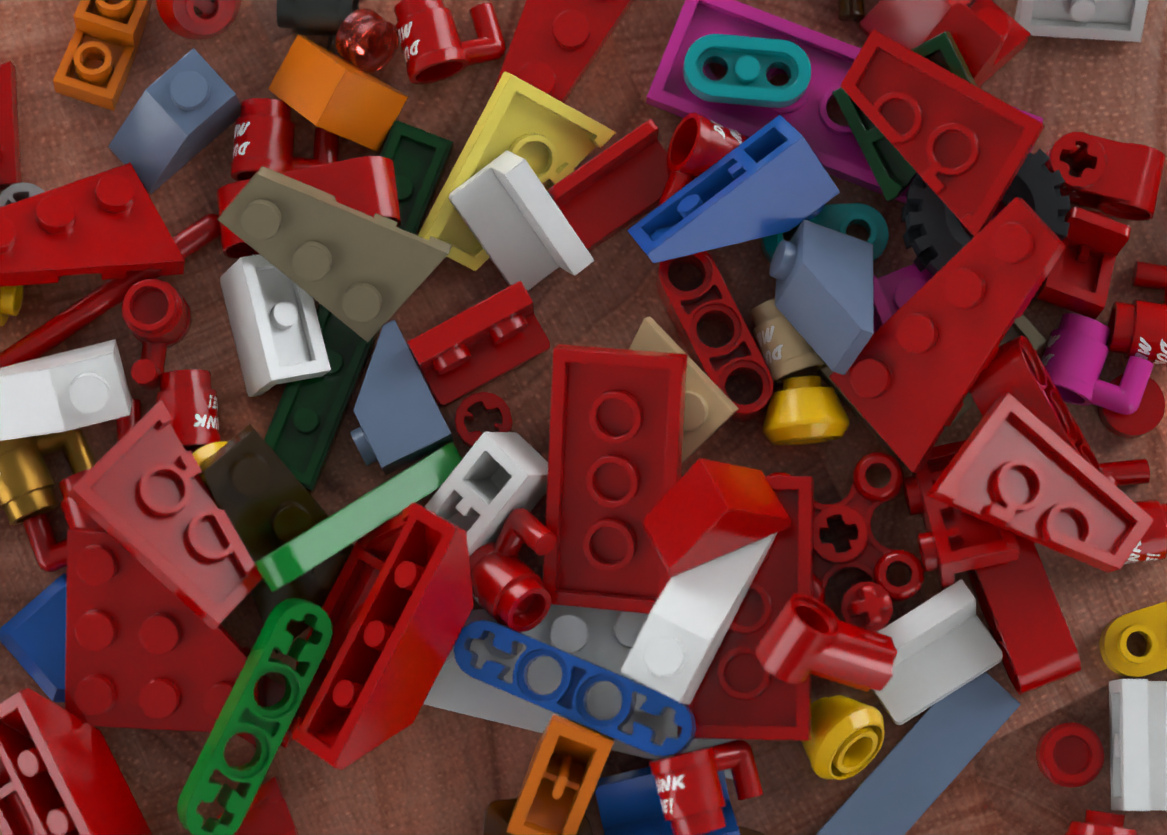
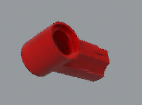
M804 594L792 595L755 646V654L763 667L772 675L787 683H801L809 674L863 691L871 689L881 691L893 676V663L897 655V650L891 637L840 621L828 606L818 599Z

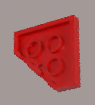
M74 527L68 530L65 710L89 723L91 726L211 733L251 651L246 646L242 648L221 624L213 631L103 528ZM264 675L255 683L253 691L254 699L259 706H263ZM248 732L237 733V734L252 735V733H248Z

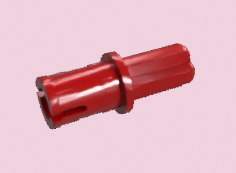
M860 582L851 586L845 592L841 601V614L846 623L874 632L881 630L890 621L893 613V604L889 593L881 585L873 582Z

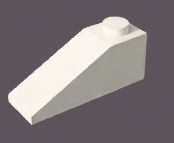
M116 339L0 367V441L64 432L130 415L132 397Z
M484 432L425 505V508L466 531L468 554L470 556L479 547L490 542H496L512 510L524 508L529 512L532 511L547 492L548 462L517 432Z
M777 533L671 577L651 610L620 672L680 703L690 705Z

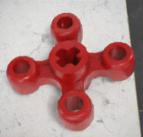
M872 452L864 455L856 463L853 471V485L849 494L842 501L834 504H821L813 501L812 597L818 599L823 604L826 601V587L829 580L837 572L844 569H858L865 572L874 583L881 585L889 593L892 601L911 599L922 588L924 568L921 561L908 551L892 550L882 546L874 538L871 531V519L874 512L882 504L893 500L900 493L904 483L902 467L892 455L885 452ZM874 468H882L889 473L891 479L886 486L874 488L867 483V473ZM773 472V473H771V474H769V475H766V476H794V475H791V474L786 473V472ZM843 521V526L846 530L857 531L858 539L848 540L850 550L836 553L833 543L822 544L821 534L830 533L829 523ZM894 565L907 567L911 573L910 582L902 587L891 585L886 578L888 569Z

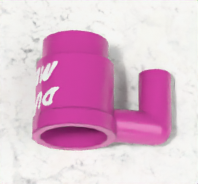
M1072 313L1063 314L1058 329L1051 331L1041 361L1064 402L1081 406L1094 404L1126 415L1137 411L1151 375L1153 363L1140 357L1130 356L1119 386L1099 380L1109 353L1106 344L1111 330L1106 325L1089 317Z

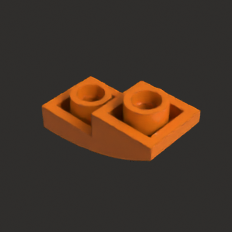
M80 0L73 16L76 29L53 79L55 92L114 111L134 62L153 0Z

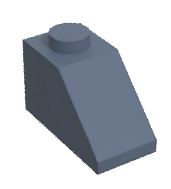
M193 48L145 89L108 147L123 164L131 162L143 186L152 194L240 117V101L236 93Z
M803 220L789 242L782 240L779 243L771 260L769 273L771 277L776 278L775 306L833 372L845 375L874 334L873 244Z
M395 319L384 324L353 410L361 426L350 431V434L366 466L378 461L385 475L434 452L451 441L454 442Z

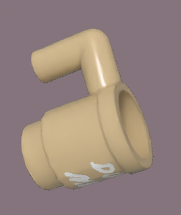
M775 298L754 307L750 311L756 326L753 329V334L760 353L771 372L773 385L783 384L782 380L787 378L810 375L828 366L775 306Z

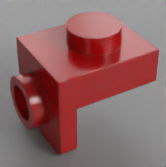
M1073 207L1064 222L1070 223L1067 237L1062 240L1066 248L1038 289L1037 299L1096 320L1105 308L1116 256L1128 242L1131 228L1128 225L1110 219L1103 213Z

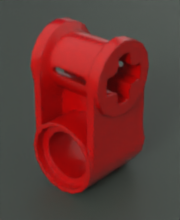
M1071 132L1059 138L1052 148L1045 153L1050 157L1045 166L1051 174L1059 169L1065 181L1059 187L1061 196L1069 195L1071 204L1099 210L1119 219L1131 221H1148L1153 219L1166 158L1163 152L1146 145L1122 143L1085 132ZM1065 157L1073 160L1072 169L1080 172L1077 177L1069 175V164L1062 161Z

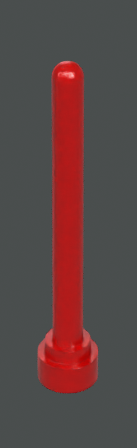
M206 214L172 237L184 260L221 235L218 214ZM160 269L127 271L126 278L109 279L0 353V367L41 357L121 303L127 291L134 284L144 279H157L160 277Z

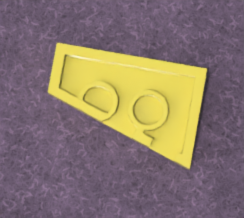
M504 71L417 236L427 240L432 236L451 244L452 247L446 257L476 271L490 257L450 202L449 194L508 150L528 162L548 192L552 186L574 172V168L596 147L601 148L616 132L520 78Z

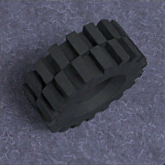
M1041 149L1035 154L1029 152L1001 201L1006 207L1015 197L1023 199L1062 241L1067 237L1070 223L1064 222L1065 214L1071 209L1069 195L1061 196L1059 189L1065 181L1059 169L1051 174L1045 166L1050 157ZM917 173L909 185L905 195L907 196V201L902 208L901 223H906L907 230L903 235L906 249L913 248L917 256L913 263L919 271L922 272L927 269L934 276L973 238L964 231L960 220Z

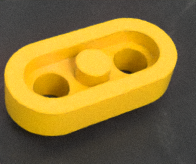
M1167 601L1120 615L1112 619L1105 626L1100 636L1099 648L1101 657L1110 670L1123 677L1135 678L1167 669ZM1133 632L1141 634L1146 640V651L1140 657L1132 655L1127 649V638Z

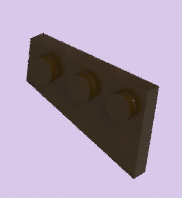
M251 424L200 465L218 509H224L254 563L329 517ZM352 543L273 592H271L264 579H262L250 593L263 624H265L274 607L286 599L301 598L322 608L354 545ZM306 613L302 621L291 619L288 622L286 631L293 636V640L309 627L305 623L308 613ZM273 649L276 654L279 653V651Z

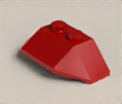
M413 502L402 510V515L384 522L358 540L354 545L322 607L332 622L333 634L330 644L297 709V719L292 721L291 738L331 766L344 769L414 723L474 607L465 530ZM311 628L306 640L310 637L313 628Z
M30 688L21 690L0 703V830L3 835H152L101 730L91 726Z

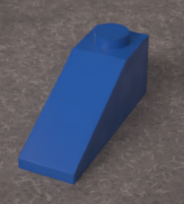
M778 115L627 231L653 263H658L790 231L803 220L809 221L816 217L823 210L825 204L838 195L840 191L805 138L781 115Z

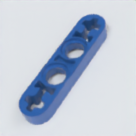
M485 620L471 622L462 628L454 644L455 661L460 669L470 677L647 753L662 757L677 755L687 749L694 739L696 731L695 718L686 704L680 703L632 679L528 635L514 631L502 624ZM489 632L495 634L493 646L511 655H517L518 643L526 645V650L515 663L512 683L504 680V676L511 669L509 666L486 660L482 668L476 666L478 655L470 650L474 639L485 640ZM549 656L560 665L562 680L555 691L542 695L531 688L528 683L527 674L533 661L539 657ZM611 682L621 692L622 706L618 714L613 718L599 720L590 713L587 706V696L591 688L597 683ZM637 693L647 697V700L639 708L640 710L658 716H663L668 707L676 711L674 723L682 727L679 738L667 737L663 744L659 745L654 742L656 730L636 721L633 724V734L623 731V726L634 713Z

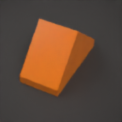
M301 34L297 35L268 90L315 126L377 152L409 97Z
M553 714L536 744L506 832L513 835H576L615 738Z

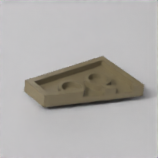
M264 166L256 172L218 218L223 225L367 342L371 340L444 260L452 247L451 244L432 236L427 240L396 227L398 222L377 213L372 217L336 202L335 196Z

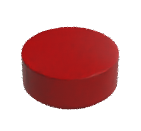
M1123 374L1117 376L1109 383L1119 386ZM1149 377L1137 411L1126 415L1097 406L1098 414L1103 425L1113 434L1123 438L1140 437L1153 430L1163 418L1165 412L1164 394L1159 385Z
M1073 722L1061 723L1049 728L1041 736L1036 748V760L1041 773L1053 784L1061 787H1081L1093 781L1100 773L1104 763V749L1097 734L1089 727Z

